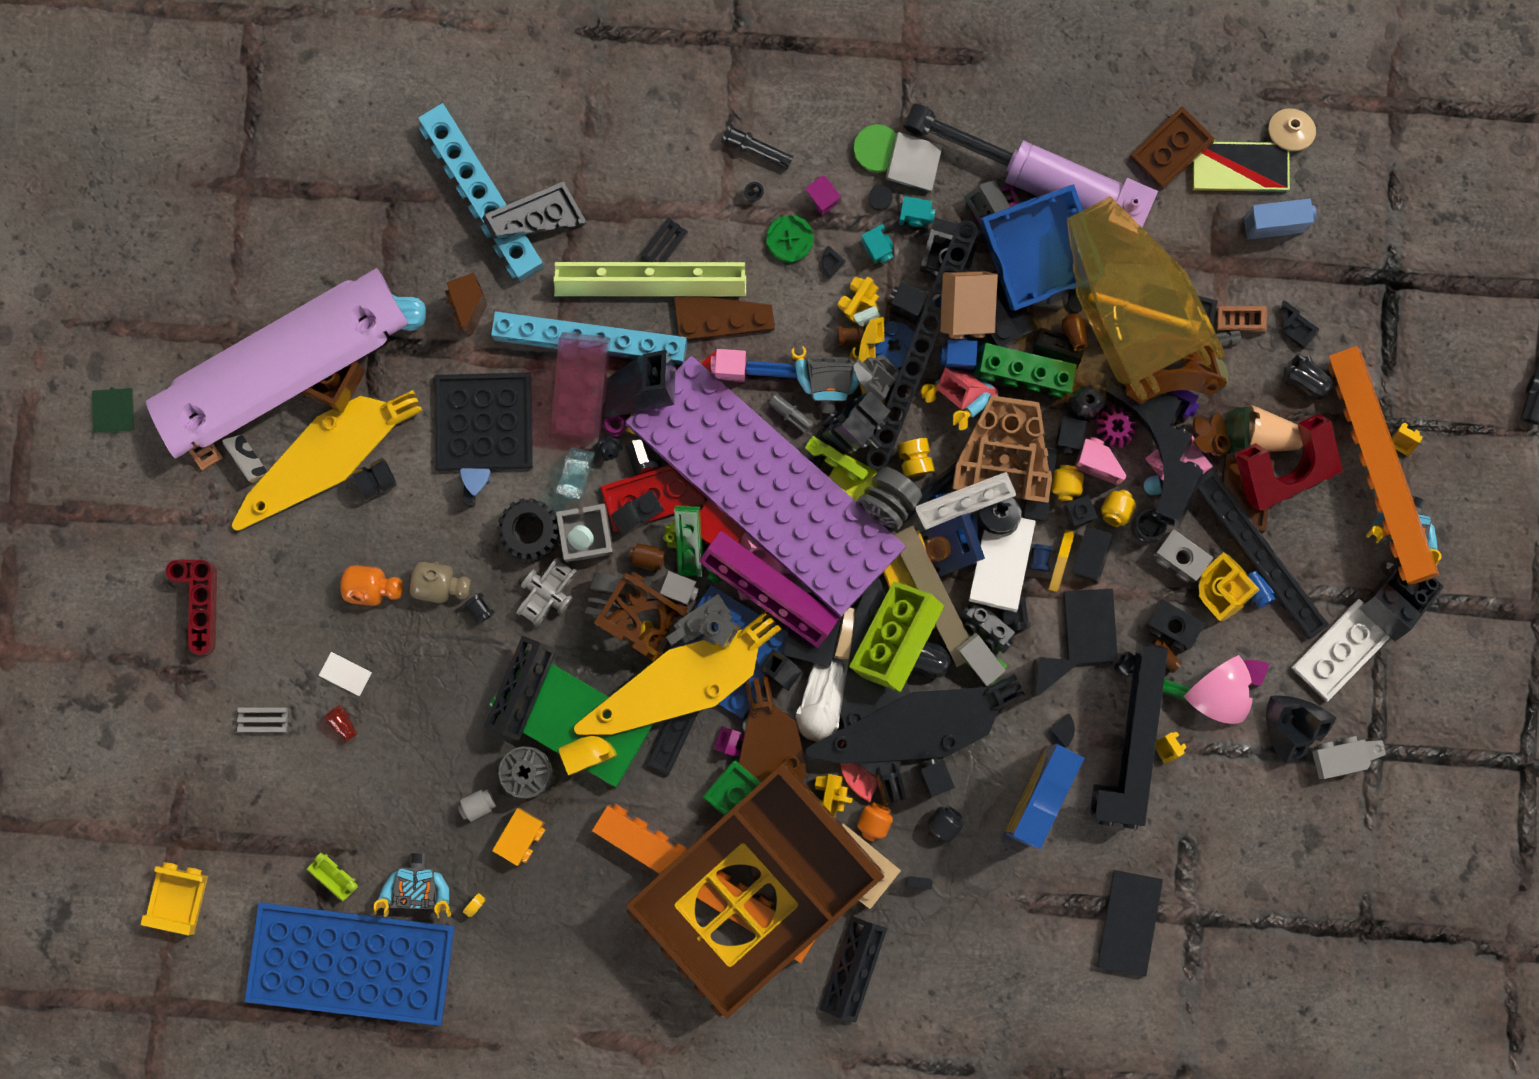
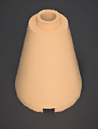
M1252 405L1246 406V409H1248L1247 413H1241L1239 417L1236 440H1240L1241 447L1237 446L1238 451L1255 443L1269 452L1295 451L1303 446L1298 425Z

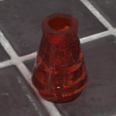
M338 705L324 715L327 720L325 723L338 733L345 742L358 734L346 708L343 709L341 705Z

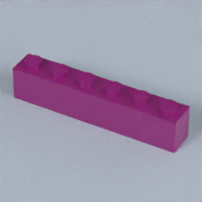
M720 531L698 561L817 648L826 639L840 618L829 608L722 531Z

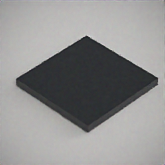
M531 372L435 375L436 471H460L462 468L489 470L533 469Z

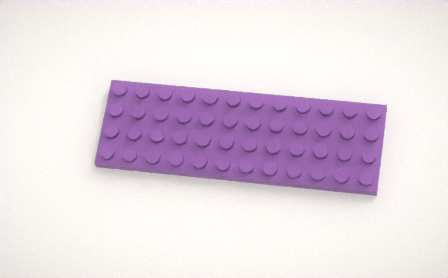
M690 356L676 370L674 405L635 412L625 422L628 428L839 617L856 602L906 548L899 539L879 522L868 516L863 507L858 505L854 499L720 380L716 379L693 356Z

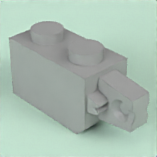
M1357 736L1342 739L1343 744L1333 745V741L1318 744L1319 749L1312 750L1319 779L1367 770L1371 760L1386 755L1383 741L1366 742L1365 739L1357 740Z

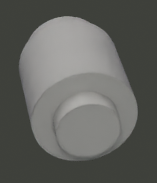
M487 789L485 791L479 790L461 799V805L458 806V809L464 820L468 818L472 822L492 812V809L497 807L491 792Z

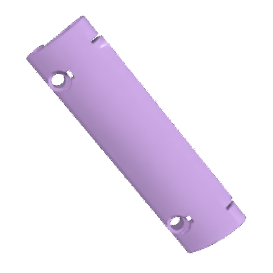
M375 268L359 277L356 281L347 280L180 375L172 381L168 389H164L147 399L146 405L161 438L171 455L176 459L195 448L193 441L200 447H206L379 348L387 340L384 331L391 335L409 324L395 302L383 276ZM364 315H367V318L359 322V318H361ZM197 412L198 415L189 419V416Z

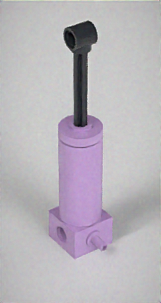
M915 103L912 105L903 125L907 131L915 135L925 136L930 132L1008 166L1006 171L1009 173L1005 183L1012 186L1015 185L1016 188L1037 197L1074 184L1085 217L1103 225L1102 233L1130 245H1133L1139 236L1158 193L1157 190L1129 178L1122 184L1040 147L1032 146L1031 143L1024 140L1019 150L1015 149L1014 153L936 120L934 112L921 104Z

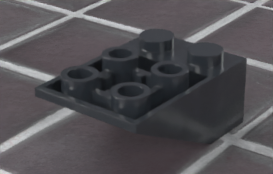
M667 350L643 354L606 378L605 418L674 405L676 367Z
M1400 562L1373 590L1359 608L1394 642L1412 630L1444 587L1435 578L1413 585L1407 583V580L1402 581L1398 571V567L1401 566Z

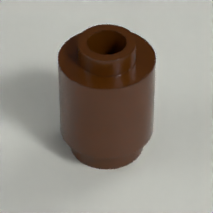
M637 543L636 547H631L628 561L632 562V567L655 572V569H662L665 551H660L658 547Z

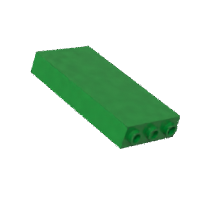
M527 649L524 655L527 656L530 650ZM551 664L523 733L559 754L560 747L580 738L588 736L603 738L613 746L618 756L598 765L588 767L586 770L614 787H618L654 723L613 735L576 734L574 731L575 725L609 697ZM521 668L516 671L515 680L519 678ZM511 691L506 695V702L510 700ZM497 694L492 698L489 707L492 708ZM606 711L603 714V718H610L612 713Z

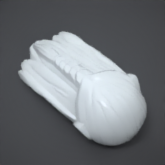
M837 658L832 659L830 668L816 664L812 667L802 704L799 706L795 717L798 731L808 740L818 742L831 735L839 727L848 667L843 668L842 661Z

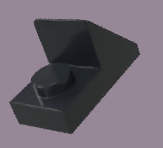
M650 490L631 502L629 500L611 517L621 534L625 536L664 512V509L653 491Z

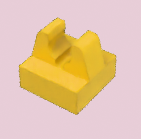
M1403 423L1391 438L1395 449L1409 457L1420 444L1422 436H1420L1418 430L1413 432L1407 428L1408 424Z
M1171 732L1156 740L1155 750L1164 764L1179 758L1185 753L1186 745L1185 743L1182 745L1178 743L1176 737L1179 734L1177 732Z

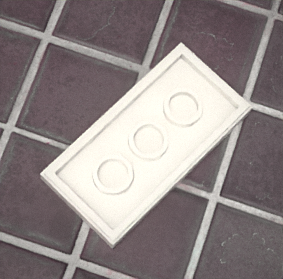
M1021 518L1017 530L1008 536H997L988 533L986 530L983 531L981 548L985 559L976 564L969 596L970 602L1017 612L1036 521Z
M1357 599L1291 667L1325 702H1328L1390 638L1359 609L1363 604L1360 599Z

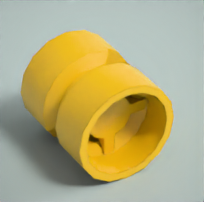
M927 438L909 440L897 445L899 458L904 460V463L901 465L904 476L914 478L935 471L932 458L927 456L930 452Z

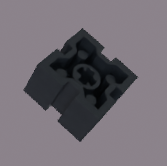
M869 391L859 398L856 397L850 400L822 436L841 454L850 451L854 453L859 447L865 448L869 443L877 450L882 446L883 442L873 434V430L878 431L887 422L885 417L889 414L890 410Z

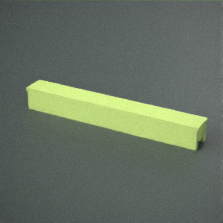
M555 262L554 296H746L745 262Z

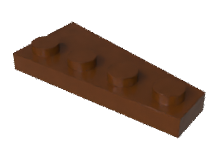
M674 296L679 336L686 337L687 341L775 330L773 309L770 304L703 296Z

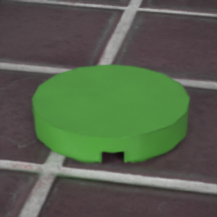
M875 124L867 126L859 132L855 139L853 151L856 161L864 169L876 173L887 171L896 136L894 130L885 125Z

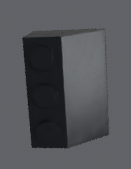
M997 277L995 333L985 334L992 345L1008 348L1039 329L1026 307L1017 310L1009 309L999 277Z

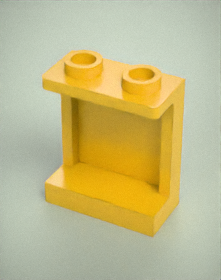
M163 862L162 866H155L154 871L157 873L147 914L142 916L141 925L184 935L195 934L208 876L202 875V870L187 867V870L183 871L177 869V864Z

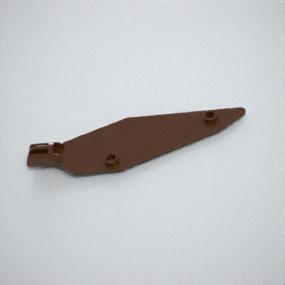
M768 675L763 676L768 700H763L759 678L757 677L753 679L758 702L753 701L748 679L744 684L750 712L739 763L762 782L785 761L804 782L806 766L796 721L774 705ZM751 866L755 882L760 878L761 872L756 867ZM770 883L765 884L757 892L758 899L760 896H764L771 900L775 892L774 886Z

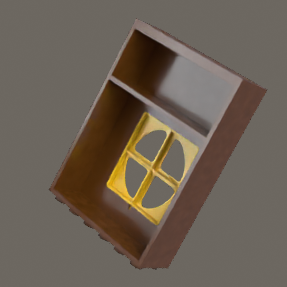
M784 761L626 904L628 908L626 912L635 923L640 921L645 927L643 932L652 942L656 939L662 946L660 948L662 954L669 961L673 959L679 965L677 967L678 972L685 979L690 978L695 983L693 987L702 998L706 996L712 1002L710 1007L719 1017L723 1015L728 1019L880 882L885 875L884 871ZM742 864L756 867L761 872L760 878L738 897L732 895L716 875L720 869L731 865ZM708 882L726 900L728 905L707 926L701 927L696 921L695 903L702 885ZM770 883L776 890L777 906L771 923L768 927L763 928L744 908V904L765 884ZM732 914H738L755 933V938L745 944L726 946L714 942L711 939V933Z

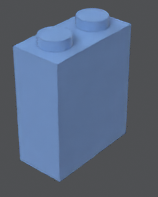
M1311 198L1253 205L1244 216L1247 240L1304 233L1316 220V208L1312 205Z

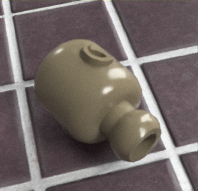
M421 561L414 566L410 582V594L415 599L434 603L446 602L449 595H455L463 600L469 596L471 579L465 576L454 578L451 566L439 564V562Z

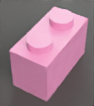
M717 349L716 356L712 355L711 374H715L716 379L723 382L745 383L746 351Z

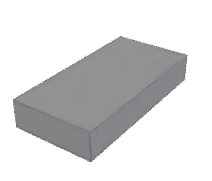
M976 633L957 648L986 686L1006 671Z

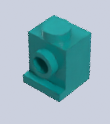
M904 196L899 225H904V221L909 222V225L915 227H923V225H928V223L933 224L936 209H931L932 201Z
M883 224L861 236V242L874 265L879 262L882 265L886 264L894 258L891 249L894 246L890 237L883 235L885 230Z

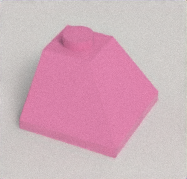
M1091 437L1090 440L1085 439L1083 441L1082 450L1078 453L1074 466L1078 467L1080 472L1117 486L1125 480L1126 474L1110 448L1104 446V442L1097 438Z

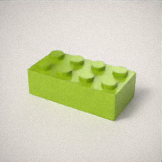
M893 581L849 667L866 680L901 692L944 605L930 593Z

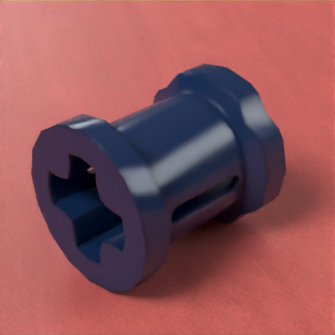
M1032 544L1033 556L1029 569L1049 572L1051 569L1049 567V557L1053 547Z

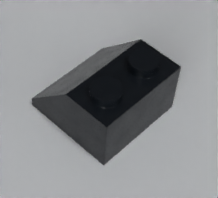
M935 217L920 272L934 276L938 275L958 224ZM963 226L959 230V234L962 238L968 239L972 237L973 230L970 227ZM977 230V236L963 272H969L981 230ZM954 249L950 253L951 259L956 262L963 260L964 252L960 249Z

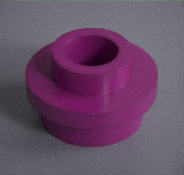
M623 415L608 417L603 421V428L608 435L617 437L626 431L627 426L625 422L627 420ZM618 421L620 426L617 429H613L611 423Z

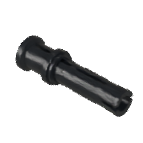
M731 123L728 125L721 141L724 144L727 142L740 148L741 152L749 151L786 170H788L794 157L753 138L752 133L749 131L745 133L734 128V125Z

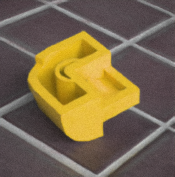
M1224 552L1200 576L1199 596L1219 621H1224L1236 614L1260 590L1246 575V572Z
M595 736L580 738L559 748L568 775L575 774L618 756L608 741Z

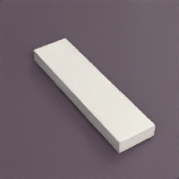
M1007 472L920 504L916 506V512L926 530L957 516L971 513L1014 497L1016 492Z

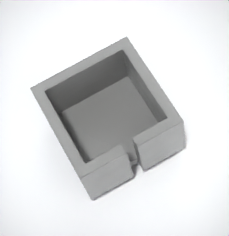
M605 504L583 507L585 515L582 516L578 508L556 512L563 557L566 563L614 555ZM577 525L587 527L593 534V543L588 549L583 551L575 549L568 541L569 532Z

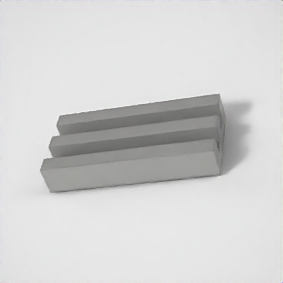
M288 708L237 709V732H288ZM244 713H282V717H244ZM244 722H282V727H244Z

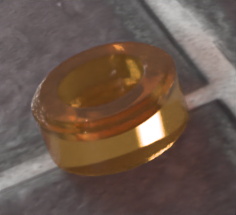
M937 536L928 540L926 552L929 558L933 561H941L949 557L951 547L945 537Z

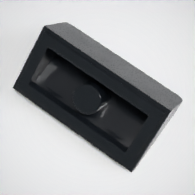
M1040 327L1032 354L1076 364V369H1078L1084 350L1074 351L1066 335Z

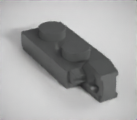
M718 594L678 620V623L673 625L676 631L666 638L672 646L682 639L685 644L689 641L692 642L703 635L699 632L701 628L699 623L706 612L710 613L711 610L719 612L720 609L730 614L731 612Z

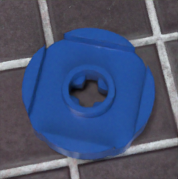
M887 322L884 326V341L875 344L876 357L883 355L898 369H901L914 337V331L903 323ZM898 341L900 350L889 351L890 345L888 342ZM918 341L915 343L916 351L918 350Z

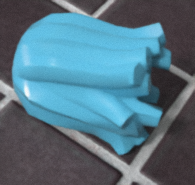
M392 294L409 324L403 327V330L413 331L424 325L426 307L420 299L397 297Z

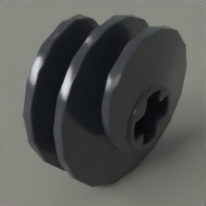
M1013 497L979 509L977 512L981 527L988 533L997 536L1011 535L1017 530L1021 521V509Z

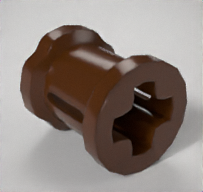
M858 324L857 327L844 328L842 325H838L839 347H843L844 344L856 343L859 346L861 345L863 337L862 326Z

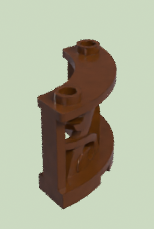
M1176 333L1156 335L1154 340L1142 343V340L1137 341L1114 355L1116 362L1119 363L1126 386V395L1140 404L1159 394L1176 390L1196 391L1210 397L1227 384L1226 378L1220 374L1214 355L1217 352L1216 345L1209 340L1195 335H1190L1189 337H1177ZM1166 358H1175L1187 364L1181 369L1172 370L1156 367Z
M625 572L594 624L621 641L625 642L626 639L632 641L630 647L654 662L662 656L661 653L669 642L666 637L676 630L673 625L688 614L686 612L688 608L678 601L675 603L671 602L643 583L645 578L637 573L632 572L629 575ZM626 584L632 585L637 591L633 597L628 592H625L627 601L631 603L628 605L619 598V594ZM647 593L655 599H647ZM614 602H616L620 609L605 618ZM657 608V628H650L640 635L641 621L636 613ZM633 622V626L627 629V625Z

